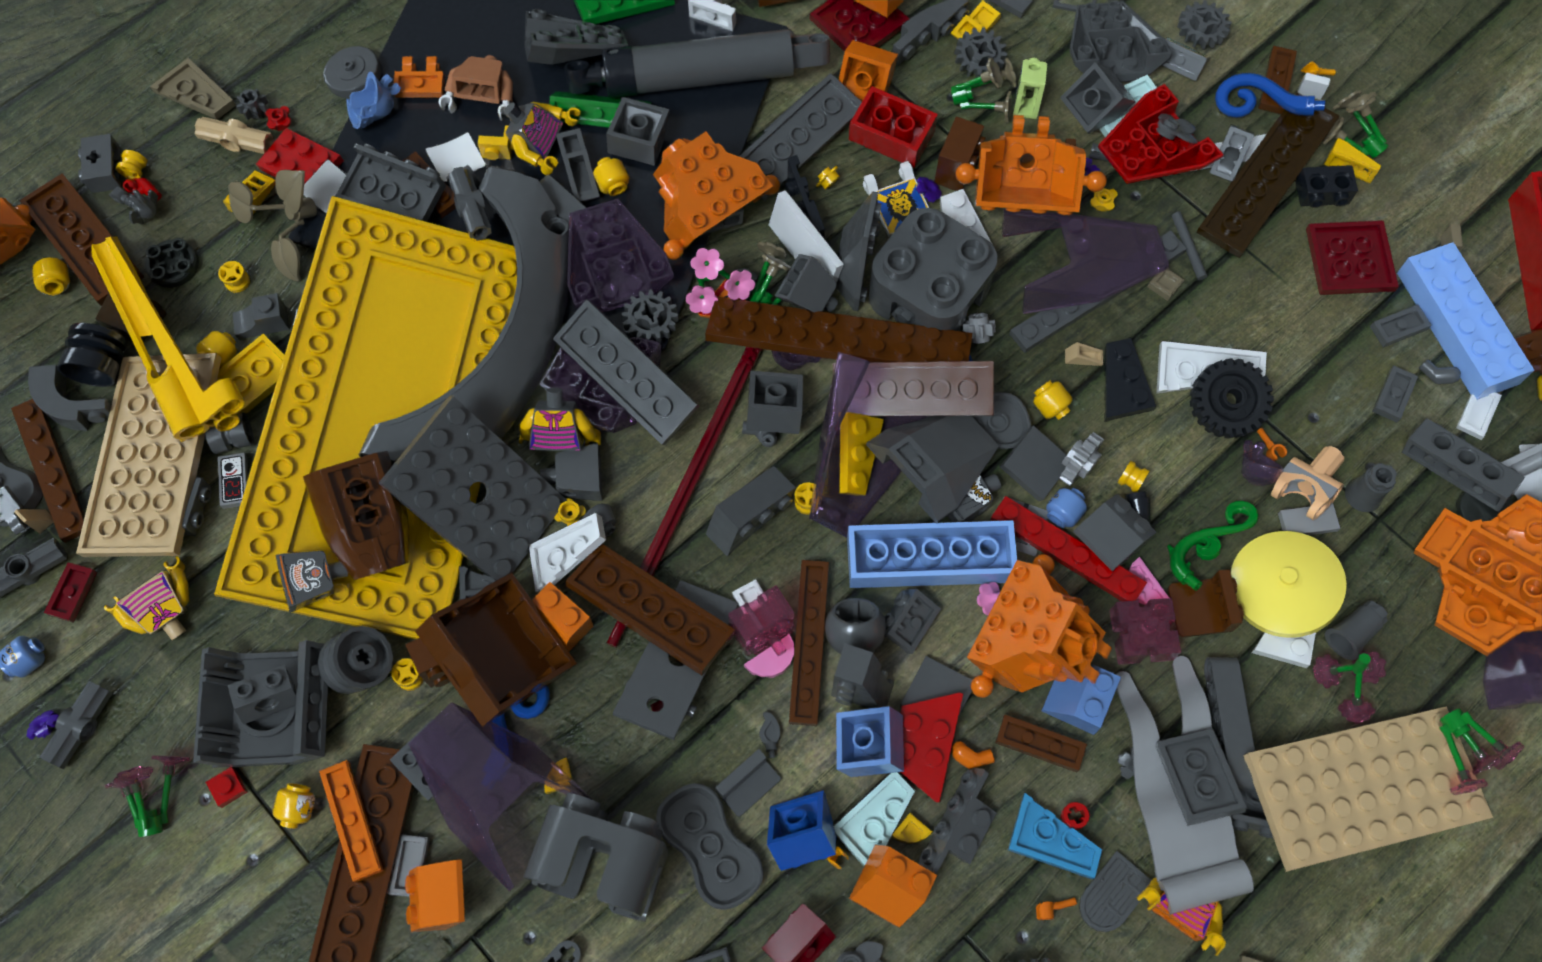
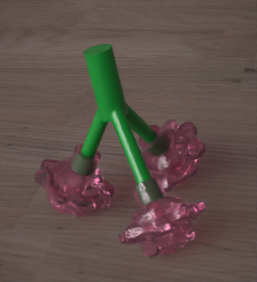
M1362 651L1357 659L1352 660V665L1345 666L1338 664L1337 660L1332 659L1329 654L1316 658V664L1313 666L1314 678L1319 684L1323 683L1326 689L1332 685L1337 686L1339 684L1338 678L1341 677L1343 672L1352 671V674L1356 676L1355 693L1352 694L1351 700L1346 699L1343 701V704L1338 706L1341 715L1346 717V720L1349 722L1360 724L1365 720H1369L1370 716L1375 714L1372 704L1363 701L1364 696L1361 694L1362 683L1371 682L1377 684L1379 677L1383 678L1386 676L1384 669L1386 660L1379 658L1378 652L1367 653Z

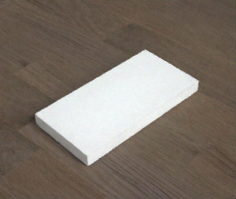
M782 191L778 193L769 226L795 259L798 254L814 257L837 283L844 263L788 192Z

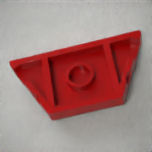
M955 693L904 705L900 711L903 715L904 772L901 773L938 803H940L963 693Z

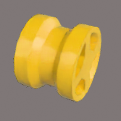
M124 150L121 155L122 162L117 164L116 171L128 179L141 178V170L146 167L147 159L138 152Z
M228 261L218 271L220 280L230 292L240 293L248 288L250 284V277L239 262Z
M1130 460L1117 483L1129 486L1134 493L1138 492L1149 470L1138 468L1136 463Z
M806 482L800 484L796 488L794 495L796 509L806 515L817 512L821 504V490L814 483Z
M401 659L393 665L391 671L392 678L403 690L412 691L422 685L423 679L418 674L412 659Z

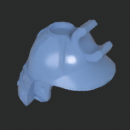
M369 72L365 88L358 92H352L350 99H346L349 118L354 128L362 129L374 121L386 117L394 107L392 95L397 94L401 87L397 83L388 87V84L393 80L388 74L384 75L381 81H379L373 72Z

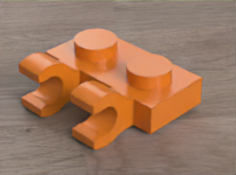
M403 56L402 71H395L394 83L401 87L400 91L394 95L395 98H440L443 96L445 76L443 71H440L437 56H427L426 71H416V64H413V56Z

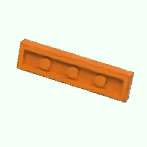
M345 760L320 770L319 773L352 881L358 882L384 871L350 762Z

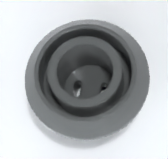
M600 503L592 507L582 519L594 513L602 516L605 537L607 538L616 529V518L609 504Z

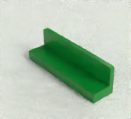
M556 91L550 96V105L561 107L565 112L573 107L579 109L581 112L579 116L570 115L572 119L578 120L577 124L610 127L622 98ZM640 101L647 104H651V102L649 101Z

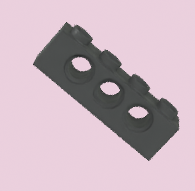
M1427 418L1409 437L1402 451L1406 456L1497 512H1500L1515 494L1525 478L1513 468L1507 467L1488 453L1482 452L1469 444L1465 439L1457 437L1441 425Z

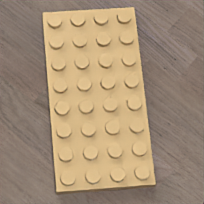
M217 353L183 354L204 391L217 382L222 357ZM163 355L150 356L160 376L167 368ZM140 356L123 357L76 551V554L82 557L180 556L185 529L182 527L183 518L196 480L205 433L187 439L184 442L174 438L147 382V370Z
M1447 707L1243 755L1251 772L1255 789L1286 872L1493 818L1460 738L1456 739L1452 734L1469 778L1468 783L1463 782L1446 738L1439 729L1443 726L1440 719L1449 713Z

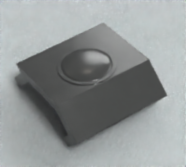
M305 640L299 642V651L236 653L211 647L202 649L193 763L212 765V768L292 765L325 757L328 686L320 676L318 667L319 653L324 644ZM285 664L296 688V705L243 725L233 708L227 685Z

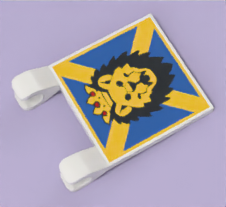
M908 161L900 164L899 175L903 181L878 190L874 175L864 176L863 187L868 195L873 191L878 192V203H882L879 217L888 237L895 232L911 212L921 208H929L923 194H919L916 190L918 183Z

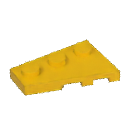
M851 412L840 413L839 493L854 496L866 495L875 458L874 453L866 446V443L881 433L884 419Z

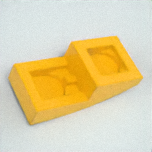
M982 0L969 16L966 14L952 30L951 35L959 39L963 37L965 31L971 35L973 28H976L977 32H981L982 27H985L987 33L1001 18V13Z

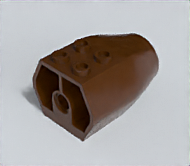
M388 451L376 452L303 476L322 535L353 580L409 562V524L406 506L379 484L380 480L392 467Z

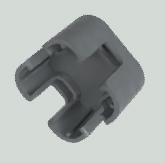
M933 208L917 209L904 219L874 257L869 288V303L878 315L887 320L892 316V312L898 303L915 315L914 325L936 328L938 330L962 331L971 304L974 303L980 307L988 296L997 264V252L987 239L945 213Z
M572 793L566 794L562 807L549 805L523 878L532 880V884L541 889L569 899H575L581 892L593 855L597 852L608 854L610 856L597 890V898L601 902L608 904L609 909L615 914L646 922L669 853L666 844L661 841L663 831L657 829L659 823L648 817L624 811L620 825L606 821L608 814L600 810V803Z

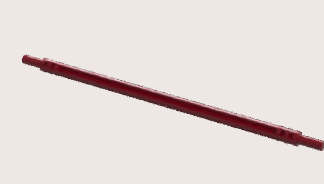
M746 347L640 566L642 570L654 576L762 349ZM617 620L607 640V644L616 648L627 626Z

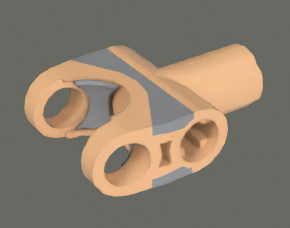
M1329 446L1324 447L1310 465L1297 457H1293L1280 474L1271 496L1277 500L1281 496L1284 497L1290 493H1298L1305 496L1311 506L1306 517L1313 521L1316 520L1331 506L1344 486L1343 483L1332 478L1333 474L1344 462V456L1340 450Z

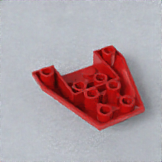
M1165 84L1146 93L1098 145L1099 150L1126 184L1203 169L1223 157V153L1209 137L1194 144L1186 142L1178 136L1171 140L1157 132L1160 114H1169L1174 119H1179L1175 114L1179 100Z

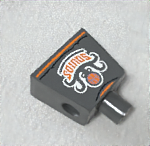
M324 551L276 555V562L289 612L296 611L334 594L332 580L348 577V572L340 561L327 564Z

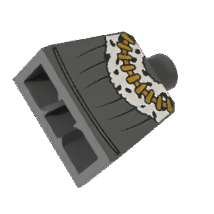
M992 474L982 479L980 475L958 508L947 516L950 522H971L987 511L994 500L991 493L1001 488L998 477Z

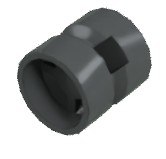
M237 413L240 422L231 430L218 431L214 426L205 432L208 445L214 454L230 451L232 445L243 448L254 444L252 427L246 413Z

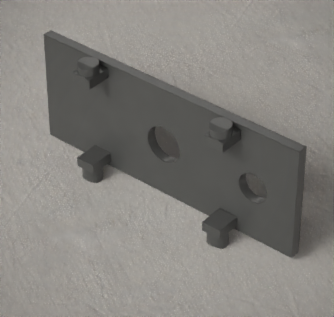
M681 580L675 590L727 625L730 624L738 607V603ZM649 641L631 678L626 683L625 690L613 711V716L674 740L685 716L693 717L697 710V707L691 705L707 670L701 676L686 665L674 666L668 659L669 654ZM652 699H659L664 707L658 712H653L648 709L647 703Z

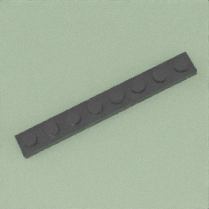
M1169 231L1011 329L1009 335L1022 351L1026 353L1185 253L1187 248L1172 231Z

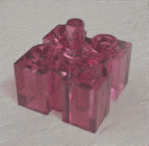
M777 585L757 596V599L749 604L745 603L728 614L729 626L735 629L734 637L746 656L752 653L754 655L762 653L769 647L767 642H769L777 656L787 651L781 639L792 633L791 629L794 628V611Z
M1172 598L1151 599L1144 607L1139 606V600L1116 602L1109 611L1112 631L1120 632V637L1115 642L1118 665L1141 663L1146 656H1150L1151 662L1173 661L1181 653L1178 630H1170V625L1176 620Z

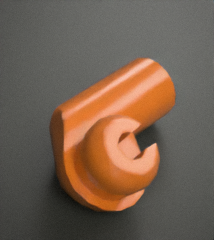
M961 741L954 743L952 746L953 758L967 769L994 763V756L990 749L976 753Z

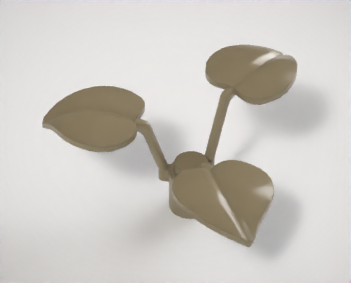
M285 169L280 170L276 174V191L278 196L284 200L283 204L253 205L252 192L245 184L241 182L230 183L228 185L230 206L233 214L240 222H251L253 210L285 209L287 218L295 221L294 224L279 235V240L272 241L271 254L275 266L285 277L293 281H301L298 249L292 240L285 237L298 226L304 225L303 219L314 217L317 213L315 202L310 197L303 198L305 171Z

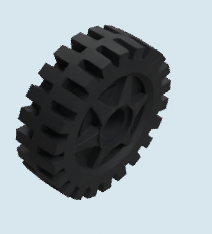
M1229 358L1224 361L1220 360L1203 370L1192 385L1193 388L1190 391L1192 399L1189 402L1190 407L1194 409L1192 411L1193 417L1197 416V423L1200 426L1204 425L1206 427L1205 431L1208 433L1213 432L1214 436L1238 438L1255 431L1267 420L1268 414L1273 408L1271 403L1274 402V396L1270 394L1273 388L1272 385L1268 386L1267 382L1269 379L1267 375L1264 377L1261 375L1262 370L1259 367L1255 369L1253 367L1254 364L1251 362L1244 363L1243 359L1233 360V358ZM1227 393L1235 396L1236 404L1228 402Z

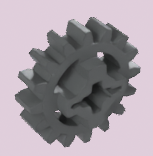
M1206 0L1203 1L1202 5L1194 1L1193 6L1187 5L1180 14L1177 28L1181 29L1179 35L1186 36L1184 40L1186 43L1192 41V47L1194 48L1197 44H1200L1202 49H1205L1206 45L1213 49L1216 43L1221 45L1224 38H1227L1231 26V21H1227L1230 15L1222 13L1223 7L1215 8V2L1210 6L1207 5Z
M982 27L981 32H977V29L973 28L971 35L965 31L963 37L958 39L954 54L957 55L955 63H961L960 71L965 69L968 71L967 77H970L973 73L977 78L981 73L988 71L987 63L991 57L1000 69L1003 68L1004 59L1007 57V53L1004 52L1006 44H1000L1001 36L996 38L993 36L994 30H991L988 34L985 27Z
M649 290L648 295H644L640 291L639 298L631 296V304H624L625 312L622 313L624 330H628L630 338L636 336L637 343L647 339V344L651 345L652 340L656 339L660 344L662 336L670 338L669 330L676 331V322H678L676 304H672L670 296L664 299L663 292L660 291L656 296L653 294V290Z

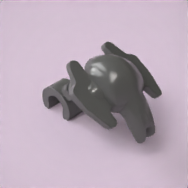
M117 186L109 196L116 202L124 203L133 208V211L129 212V220L132 224H143V219L155 217L158 195L150 189L146 197L137 190H133L134 195H128Z

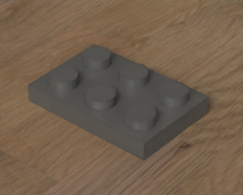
M1213 728L1156 743L1157 752L1187 826L1246 811L1247 806Z

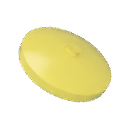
M1277 531L1259 536L1241 549L1231 568V577L1237 583V602L1243 608L1244 619L1255 628L1270 635L1296 638L1318 632L1334 620L1345 599L1346 576L1338 557L1324 543L1303 533Z

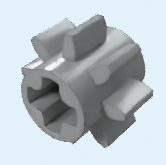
M986 313L969 315V320H966L965 324H963V332L972 333V343L988 342L990 336H993V333L996 332L995 320H989Z

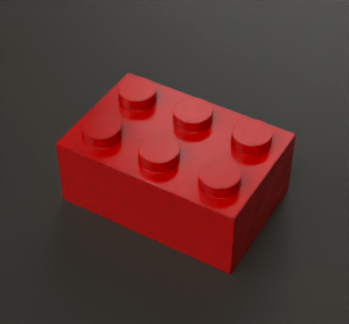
M871 86L850 122L849 140L901 163L908 161L911 167L915 168L935 132L938 114Z

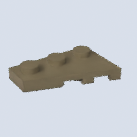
M189 58L150 86L154 93L216 120L236 106L233 99Z

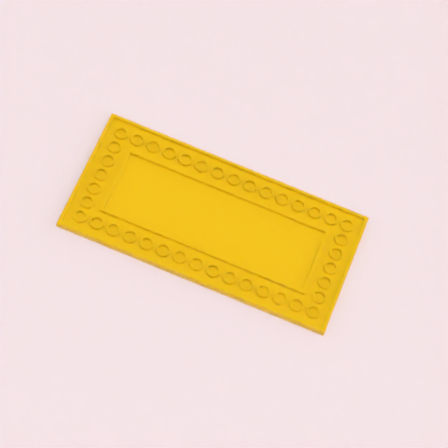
M331 197L214 596L289 612L276 562V555L324 551L327 564L339 561L322 535L303 476L326 467L360 458L359 452L372 426L401 417L438 399L460 383L476 368L498 339L514 301L517 285V261L514 246L487 238L476 241V239L470 238L469 234L339 197ZM475 482L469 488L470 500L473 503L477 501L481 482ZM406 507L409 524L408 563L357 580H353L348 573V577L332 580L334 594L291 613L356 627L366 626L374 628L379 632L418 639L419 636L415 631L432 614L452 604L463 555Z

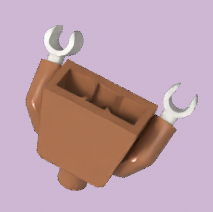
M488 55L485 58L471 56L463 64L451 69L444 90L446 95L440 97L439 105L444 111L445 106L449 104V111L454 113L457 106L453 100V95L457 98L499 104L501 101L502 105L498 108V114L502 121L504 109L512 102L513 81L508 72L503 70V63L494 56Z

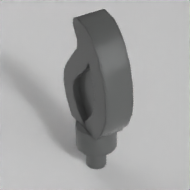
M764 712L763 718L765 722L760 729L759 735L761 742L765 745L766 752H769V757L775 758L777 743L780 739V727L776 718L771 713Z

